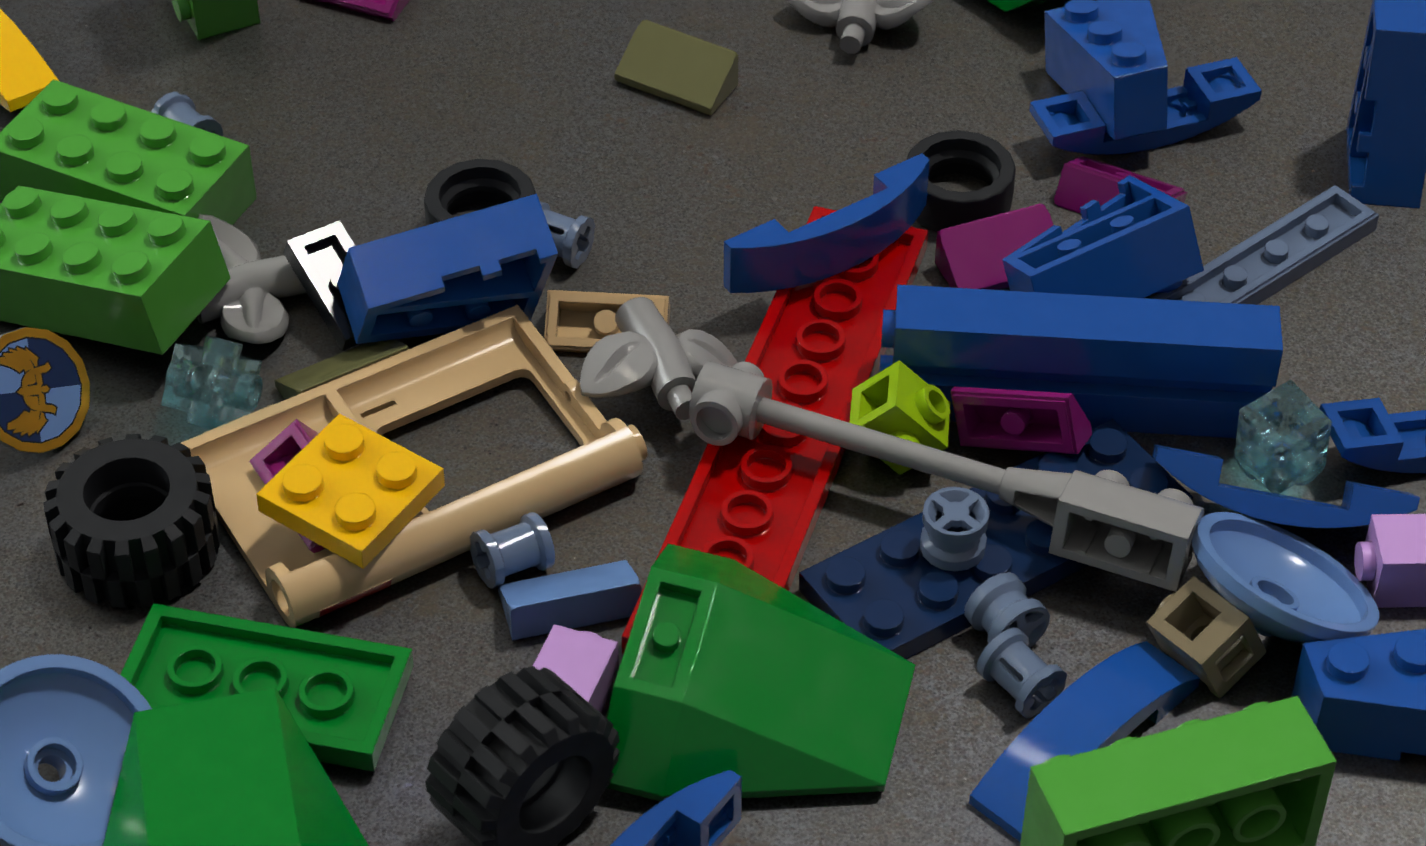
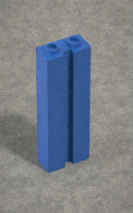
M897 285L896 310L883 309L881 347L893 348V355H880V372L900 360L925 382L938 387L943 392L947 400L950 401L949 421L956 422L951 390L954 386L1072 393L1091 423L1092 429L1114 419L1126 432L1265 440L1272 409V388L1276 387L1283 353L1280 306Z

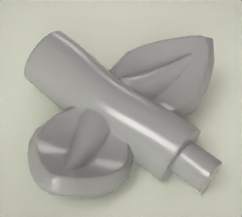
M934 0L786 1L813 23L823 27L836 26V33L840 39V48L846 53L855 54L859 52L862 46L872 41L876 27L881 30L897 27Z
M200 214L198 219L211 221L231 279L197 316L199 323L203 324L220 318L221 327L229 338L254 344L268 343L282 337L288 330L290 315L279 299L307 293L285 255L261 259L257 244L247 234L212 215Z
M637 297L625 302L616 312L615 322L621 333L605 336L596 342L588 352L581 370L580 390L582 396L605 398L629 394L651 385L660 407L673 411L680 420L690 419L689 406L692 391L703 366L708 361L729 367L738 362L721 341L702 330L688 329L676 335L652 300L645 297Z

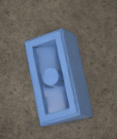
M627 560L502 584L498 586V592L513 641L548 634L554 624L573 629L630 617L642 592V587L638 576Z

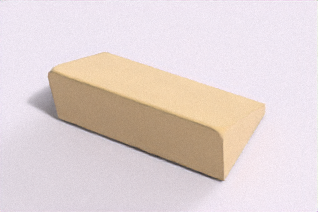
M548 290L544 339L553 351L588 353L594 344L605 336L621 333L615 322V315L620 306L628 300L637 297H645L652 300L669 325L670 299L669 296Z

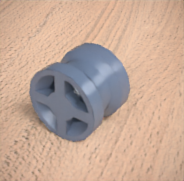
M961 487L941 488L932 493L924 502L922 514L924 527L921 533L920 549L923 557L935 567L954 572L968 570L977 565L984 557L987 537L985 531L988 527L990 512L987 502L978 493Z
M1010 572L999 573L987 579L972 593L965 605L964 615L967 621L975 630L988 633V643L1001 632L1010 628H1018L1028 637V647L1030 648L1045 633L1050 621V614L1046 607L1039 600L1028 599L1024 583L1016 574Z

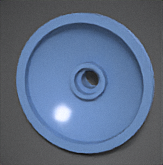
M1214 512L1200 519L1192 538V547L1200 569L1217 594L1250 617L1258 634L1267 637L1275 636L1300 644L1372 634L1379 621V610L1374 598L1347 568L1320 548L1281 527L1243 514Z
M63 654L33 656L21 659L0 669V844L2 846H103L134 712L152 709L142 694L117 672L92 660ZM50 764L55 767L59 773V781L49 782L43 779L38 772V765Z

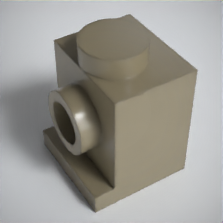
M1192 576L1177 592L1171 593L1164 598L1156 612L1146 621L1160 649L1198 676L1219 699L1267 653L1250 617L1195 576Z

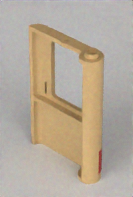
M519 305L181 442L190 448L191 457L199 456L204 462L206 473L210 475L217 517L281 617L292 628L313 619H318L386 589L397 582L470 551V536L475 531L483 529L490 534L520 523V518L524 514L536 512L541 518H545L642 474V461L646 460L648 455L645 441L640 431L634 425L630 424L627 426L621 419L616 417L607 421L588 396H582L580 383L574 379ZM519 377L528 378L535 384L581 445L576 449L435 510L429 511L424 507L364 569L328 549L317 553L311 552L297 532L259 512L256 493L265 484L249 462L295 419H298L319 434L340 413L379 435H383Z

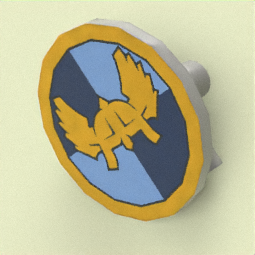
M24 327L0 335V443L15 452L44 453L63 446L80 430L89 409L90 381L82 358L67 340L47 329Z

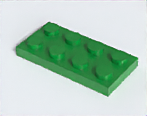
M153 603L120 675L142 694L152 709L275 687L319 762L374 772L413 670L414 662L412 648Z

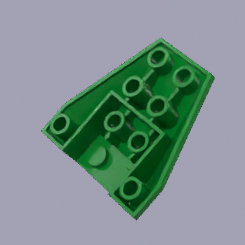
M668 544L651 566L614 683L607 719L613 724V728L618 731L620 741L616 748L620 752L618 762L612 770L614 775L607 788L661 802L691 784L731 770L742 776V798L883 792L916 665L734 559Z
M275 687L134 712L103 846H369Z

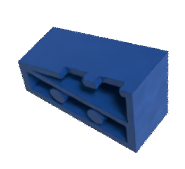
M1072 0L1067 2L1065 7L1045 11L1046 73L1067 94L1083 90L1105 123V131L1114 140L1167 129L1168 65L1150 0Z
M1372 0L1346 127L1349 195L1363 204L1420 209L1426 173V0Z
M1128 175L1117 183L1120 194L1100 206L1097 200L1089 201L1080 207L1081 220L1063 232L1061 226L1053 225L1002 259L1010 291L1145 298L1153 293H1165L1175 290L1183 284L1184 279L1204 271L1190 207Z
M533 194L348 248L337 284L356 344L444 334L516 305H519L525 315L531 320L558 256V251L538 195Z
M1426 629L1303 643L1291 696H1298L1331 752L1397 761L1400 760L1402 752L1426 755Z

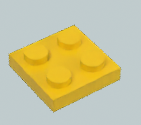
M339 413L256 493L258 511L364 569L445 486L444 468Z

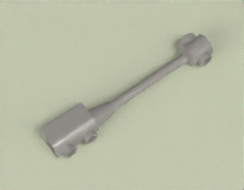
M708 361L696 379L690 400L689 417L695 433L709 444L717 446L727 445L734 441L737 436L754 440L760 433L763 425L766 424L998 494L999 499L1053 527L1049 547L1050 554L1177 592L1194 554L1192 538L1200 519L1204 516L1205 509L1193 505L1190 497L1178 489H1165L1155 494L1130 486L1128 480L1114 470H1102L1096 475H1092L1075 470L1073 473L1015 467L1002 469L772 400V380L764 377L763 372L750 362L742 361L729 367Z

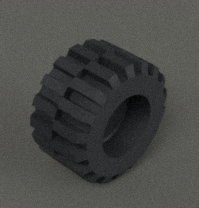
M126 434L125 439L113 441L112 437L99 440L98 447L93 449L84 447L73 454L75 461L72 463L63 462L55 471L57 480L48 482L45 490L47 501L44 502V511L60 575L66 577L67 585L75 593L84 591L86 600L99 604L107 599L110 600L111 607L126 609L128 603L139 602L140 608L152 606L155 599L164 596L169 601L182 595L181 587L184 585L194 587L203 579L202 569L212 568L217 559L215 549L220 548V532L210 475L206 473V467L199 456L191 457L190 448L180 442L170 446L167 437L153 435L150 439H141L140 434Z
M533 666L522 668L516 675L511 671L499 677L491 686L486 685L478 691L466 706L463 705L453 717L454 720L449 727L442 732L436 743L438 748L431 755L427 770L430 772V775L426 779V791L431 795L429 800L433 806L475 846H557L566 836L572 834L582 824V821L593 811L601 800V795L609 786L614 775L612 770L618 762L620 752L616 748L620 741L618 731L613 728V724L552 670L544 667L538 670Z

